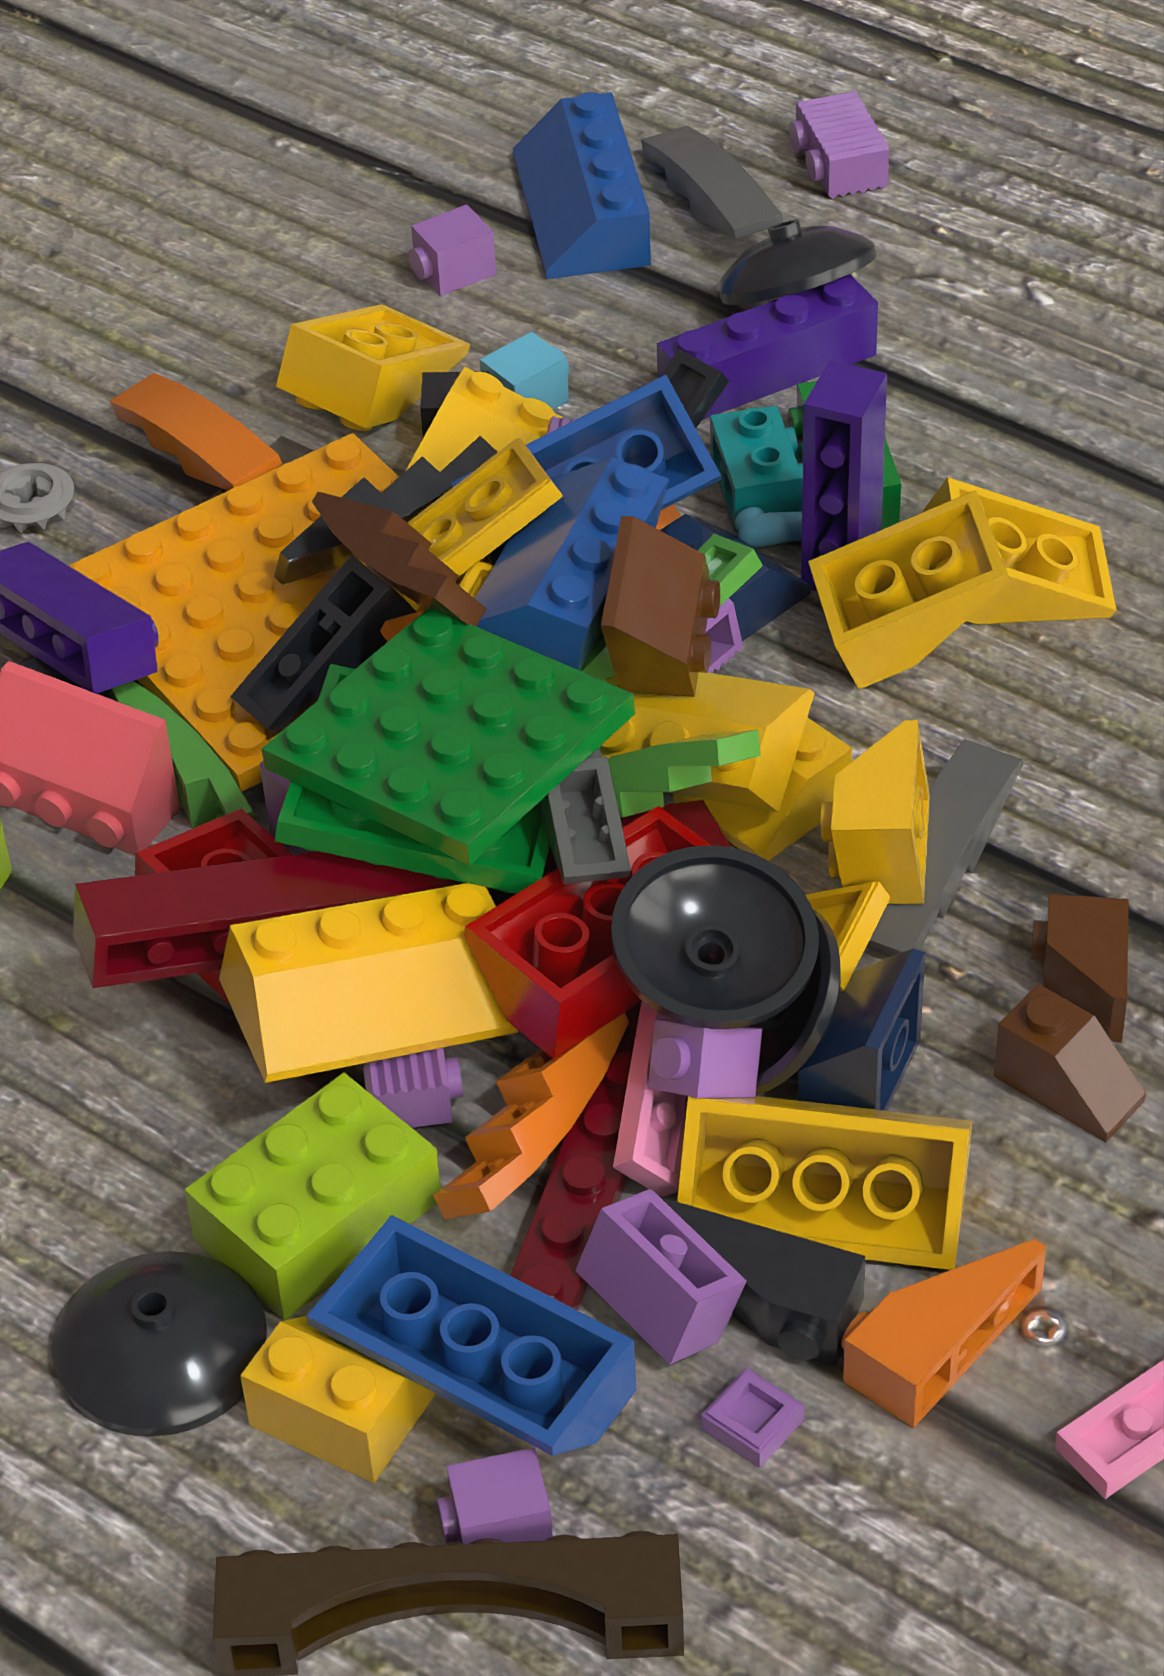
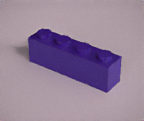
M851 274L805 291L785 295L777 300L733 314L725 319L686 331L681 335L657 343V379L661 376L678 349L721 371L730 382L702 420L707 419L710 415L723 413L795 386L797 383H803L819 377L829 360L851 365L875 356L877 353L878 302Z
M832 360L828 361L804 402L801 579L810 584L811 590L817 591L808 561L881 531L887 373Z
M29 541L0 550V634L84 689L96 694L158 672L155 648L159 643V635L156 625L149 614Z

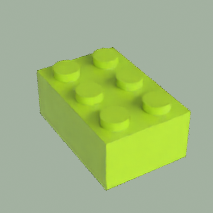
M342 1073L193 1182L184 1191L194 1241L215 1260L224 1263L239 1273L252 1286L259 1299L285 1321L335 1283L391 1215L411 1224L434 1207L437 1203L433 1194L439 1191L441 1186L437 1148L346 1073Z

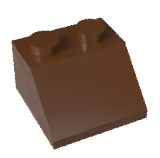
M621 516L601 628L618 687L631 693L695 697L698 673H707L710 667L711 637L705 634L708 618L716 619L719 613L720 583L718 580L710 579L706 556L703 553L634 516Z

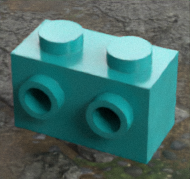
M778 406L753 407L742 411L710 415V454L721 474L722 480L718 481L734 532H739L735 527L736 516L747 507H758L764 513L801 512L803 463H797L798 443L793 427L785 428Z

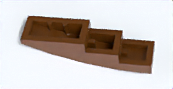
M317 492L312 503L332 533L370 569L401 594L423 608L428 609L431 607L466 625H478L487 608L455 583L459 575L429 551L432 543L399 515L391 510Z

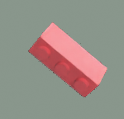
M8 661L0 671V805L14 807L42 818L52 826L67 828L90 837L105 847H115L135 855L136 852L146 849L180 810L166 720Z

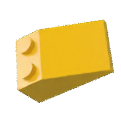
M383 304L298 322L290 326L276 387L295 395V401L301 406L314 410H327L340 416L339 421L344 426L354 430L369 431L374 426L397 420L421 398L422 373L449 372L468 354L470 344Z
M464 367L448 392L406 470L423 456L441 472L479 436L497 450V453L516 438H520L526 445L546 435L552 416L560 419L563 417L554 413L553 409L545 402L534 398H525L503 387L496 377L485 372H474Z
M949 477L946 478L921 512L923 513L974 490H977L1010 582L967 620L968 622L974 624L1097 619L1111 618L1115 613L1116 605L1100 526Z
M977 490L808 561L834 645L858 689L915 667L1010 582Z

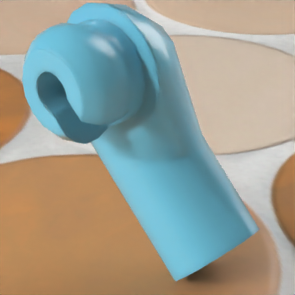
M747 507L740 511L735 519V527L739 531L738 538L755 549L787 542L802 541V511L764 513L758 507Z

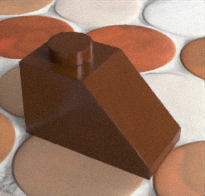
M1049 894L1046 921L1033 920L1031 959L1044 960L1043 987L1094 1015L1110 1040L1122 1043L1127 1005L1129 899Z
M1037 984L998 1023L994 1077L1105 1143L1145 1102V1090L1096 1017L1042 985Z

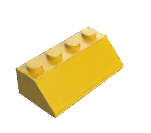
M708 672L698 673L695 697L633 693L635 715L599 747L601 757L607 756L608 759L612 756L704 734L758 730L761 756L721 766H710L712 782L668 793L779 812L815 693L808 688ZM615 676L604 680L618 687Z
M465 883L230 925L219 980L264 1082L268 1083L518 1033V1029L506 1020L464 936L466 925L496 907L487 888Z
M688 1096L677 1202L865 1256V1260L952 1270L956 1266L972 1121L762 1096L749 1098H695Z

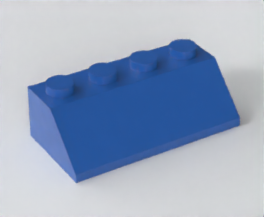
M588 92L578 97L560 99L513 147V159L546 279L651 266L650 213L612 92L601 94Z
M667 375L526 444L550 479L610 457L641 466L647 471L666 477L669 481L661 510L722 480L720 472ZM471 473L451 482L452 487L457 485ZM510 538L485 556L490 565H495Z
M613 457L551 478L563 497L511 536L475 597L479 603L487 608L476 627L579 671L581 670L602 631L601 622L621 516H634L656 528L669 481L668 478L647 471L641 466L629 464Z
M393 1215L388 1218L307 1315L308 1325L552 1456L596 1444L636 1392L633 1339Z

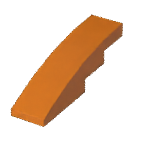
M152 373L109 401L120 421L143 428L153 448L177 456L187 476L227 491L270 472L283 464L278 453L238 420L184 385L156 373Z
M625 1013L555 1059L540 1048L496 1081L507 1106L465 1137L476 1163L433 1194L444 1219L491 1212L538 1169L572 1128L602 1081L629 1024Z

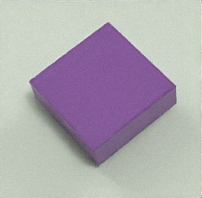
M746 1367L701 1415V1430L758 1468H761L805 1420V1405Z

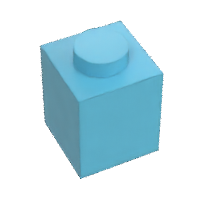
M532 331L479 359L480 371H490V375L496 377L503 387L525 398L541 400L553 410L569 401V364L567 357L560 349L551 346Z

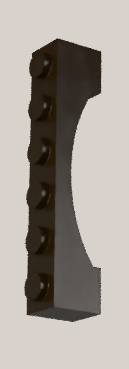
M633 1531L621 1537L581 1539L574 1535H556L543 1541L503 1542L498 1539L485 1538L462 1545L427 1546L417 1542H406L398 1544L393 1548L351 1550L342 1546H328L316 1552L275 1554L267 1550H251L239 1556L216 1557L213 1642L220 1675H298L299 1661L342 1637L396 1620L445 1613L504 1614L559 1625L584 1634L606 1645L607 1660L684 1656V1620L678 1534L657 1535L649 1531Z

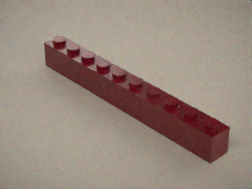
M704 800L666 804L662 807V809L711 846L731 847ZM649 811L620 817L622 828ZM551 847L549 848L543 877L558 868ZM316 851L75 884L73 937L92 988L221 970L230 925L465 884V882L439 879L423 873L386 865H374L358 859ZM486 887L495 906L516 895V893H505Z

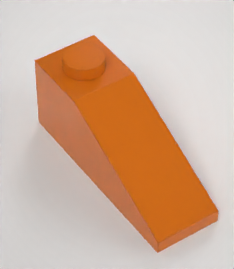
M1032 1239L890 1292L870 1314L866 1311L859 1313L847 1327L841 1342V1346L844 1349L843 1382L914 1428L1040 1292L1043 1282L1046 1246L1036 1239Z

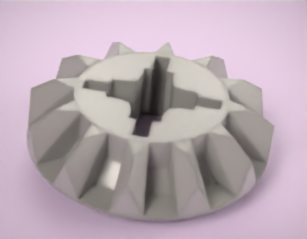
M45 463L20 464L0 472V528L15 525L18 531L22 533L29 526H38L45 530L49 520L63 521L66 510L75 506V488L72 478L64 470ZM34 491H37L38 497H34L31 502L26 503L29 497H33Z

